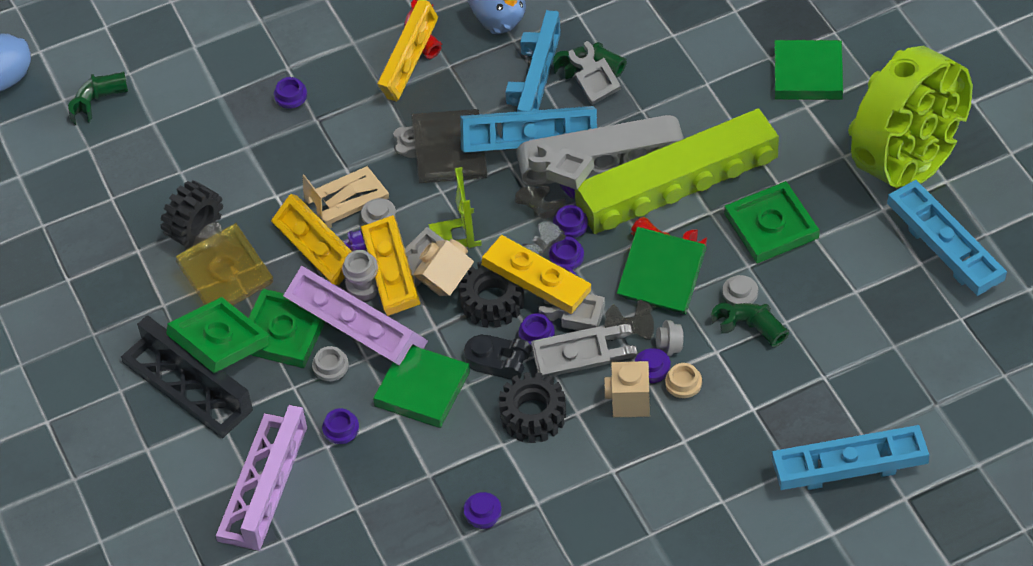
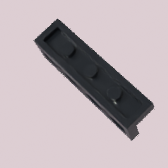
M148 315L137 323L141 339L121 356L122 362L223 439L253 411L249 391L222 370L216 373L210 371L167 336V329ZM147 349H150L157 355L155 363L141 364L136 360ZM178 370L181 373V381H163L162 371ZM203 389L207 392L206 400H188L187 390ZM228 408L233 414L220 424L212 418V409Z

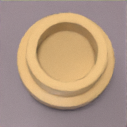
M679 363L674 365L667 373L665 385L668 392L673 396L690 398L700 391L702 376L693 365Z

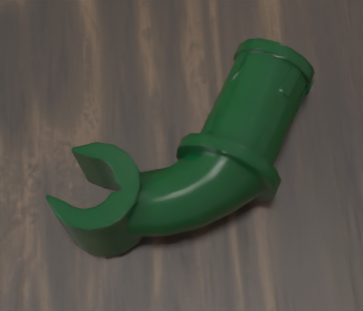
M600 42L593 44L595 62L605 58L615 77L618 78L626 67L627 59L603 48V44ZM584 46L572 49L578 58H584L588 54ZM560 51L554 55V73L556 74L561 66H566L564 69L565 79L572 78L577 69L569 60V51Z
M124 71L97 77L91 74V78L79 88L74 99L68 104L71 122L76 125L75 115L83 111V113L87 114L88 122L90 123L92 119L90 101L94 98L99 100L101 96L128 92Z
M720 303L713 308L711 313L712 324L721 317L728 318L720 324L721 333H729L735 329L737 322L746 321L747 325L755 327L770 342L772 347L782 344L790 334L789 330L770 312L771 308L768 304L740 303L730 305L728 303Z

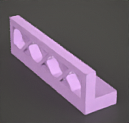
M303 266L300 267L283 295L399 366L412 344L424 349L428 340Z
M289 405L284 417L264 413L217 531V542L260 551L307 430L302 407ZM270 427L279 428L273 444H270L266 438ZM268 457L263 472L259 475L254 468L256 462ZM256 487L250 505L246 506L242 499L244 493ZM244 518L240 528L242 535L229 532L232 523Z

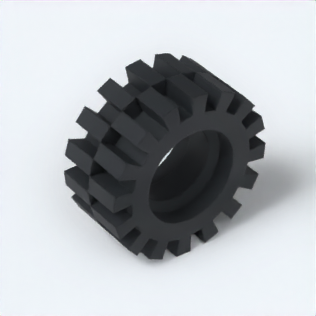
M192 180V183L190 181L185 182L184 187L180 185L177 188V195L172 193L169 198L172 200L170 205L165 204L164 210L167 212L161 215V221H163L161 229L164 230V235L191 249L195 248L196 245H202L203 238L208 239L211 236L209 232L211 229H216L217 225L215 222L221 219L222 214L219 211L223 209V204L220 203L222 197L218 193Z
M482 261L477 262L478 269L476 270L471 266L467 271L468 275L465 274L461 283H459L461 307L464 310V315L466 318L471 316V322L476 325L482 320V327L486 328L489 327V322H494L495 328L501 327V320H504L506 324L511 323V315L517 318L520 315V309L524 307V288L481 265ZM488 288H499L505 291L503 296L493 300L483 299L478 296L481 291Z
M530 372L523 373V380H520L518 375L512 378V385L506 382L503 386L504 392L500 391L499 395L500 418L503 428L507 427V433L511 437L516 433L517 440L523 442L525 436L529 437V443H536L535 437L537 436L541 437L542 442L548 440V432L554 437L558 434V427L563 428L565 424L564 418H566L565 394L562 391V386L559 382L554 384V378L549 375L543 380V374L540 372H536L535 378H530ZM531 400L541 401L547 405L544 411L533 415L520 412L519 406Z

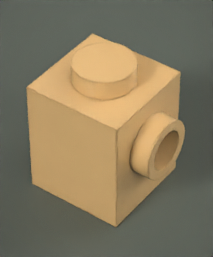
M454 239L450 241H436V243L431 242L421 253L419 259L422 262L413 273V276L439 296H450L474 261L466 255L468 250Z
M648 361L612 362V377H605V399H612L613 417H650Z

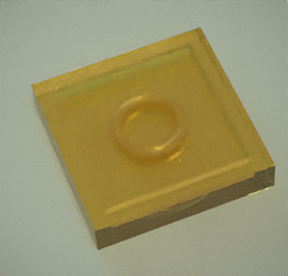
M237 223L176 256V263L205 305L220 297L235 305L273 283V276Z

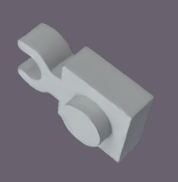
M586 41L584 49L588 53L587 56L578 58L575 52L570 50L569 60L572 65L581 68V71L575 74V78L590 104L594 105L621 90V85L605 58L595 62L594 48L591 43Z
M539 144L537 146L538 156L541 158L532 155L528 157L531 170L536 172L546 171L548 180L576 190L594 168L593 157L565 147L559 153L553 152L549 145Z
M588 294L572 314L555 305L552 307L540 306L539 314L545 315L550 321L561 318L563 328L581 331L599 327L605 309V297Z

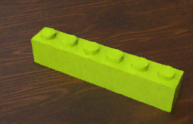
M759 108L585 179L577 190L575 189L576 206L581 208L586 214L588 225L594 234L613 229L630 219L644 216L661 206L673 204L685 196L697 191L707 190L714 184L729 178L738 177L745 171L770 163L778 158L779 135Z

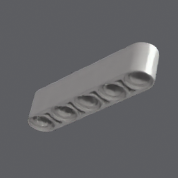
M665 115L526 141L516 149V157L523 182L529 186H540L556 182L547 179L546 171L536 172L529 168L528 157L530 155L541 158L538 156L537 146L539 144L549 145L553 152L559 153L565 147L593 157L594 168L588 175L593 176L684 139L678 119L675 116Z

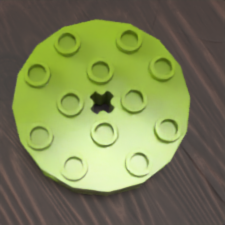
M925 46L911 47L904 51L898 50L881 71L874 72L870 77L868 91L859 106L856 118L849 126L848 133L852 137V159L855 161L857 168L895 188L903 187L914 180L922 184L933 176L950 156L958 141L953 136L958 129L959 122H966L969 115L973 84L968 69Z

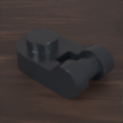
M483 334L469 339L464 348L466 363H469L471 369L510 380L518 375L519 379L521 378L525 368L523 361L529 358L532 351L531 344L524 339L507 340ZM502 356L510 357L505 361L501 360Z

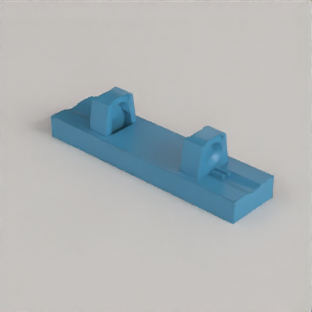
M546 10L540 33L523 32L520 41L521 54L532 57L525 82H508L505 91L506 103L517 106V112L539 110L561 34L560 16L557 11Z
M594 106L460 116L461 150L463 152L516 149L526 141L597 128V109ZM497 123L502 125V138L498 134Z
M917 180L888 194L887 204L905 221L909 232L916 239L921 238L953 271V277L961 285L966 284L976 296H979L991 287L1005 281L1007 271Z
M920 425L772 451V462L781 490L807 486L808 490L822 488L824 482L874 473H880L881 477L895 475L897 469L929 464L930 455ZM818 460L822 468H818Z

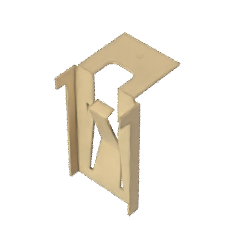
M368 166L316 189L303 174L305 204L314 202L317 216L322 221L324 220L330 229L332 228V223L361 211L368 201L377 198H389L388 191ZM371 190H377V191H374V192H371V193L362 195V196H360V197H357V198H354V199L345 201L346 199L350 198L351 196H353V195L356 194V193H361V192H366V191H371ZM339 191L325 202L329 209L322 211V198Z

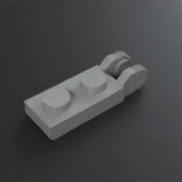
M623 324L607 328L600 326L531 341L537 372L542 373L543 378H546L548 375L556 376L610 364V361L617 362L637 356L636 347L633 345L608 350L606 340L621 339L629 336L632 333L631 325Z

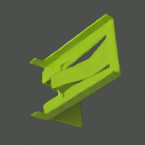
M462 167L455 168L457 182L455 200L461 218L428 224L429 228L444 240L450 241L453 239L451 230L463 227L466 238L456 241L468 248L482 246L481 240L474 241L471 216L474 213V208L470 207V200L465 198Z

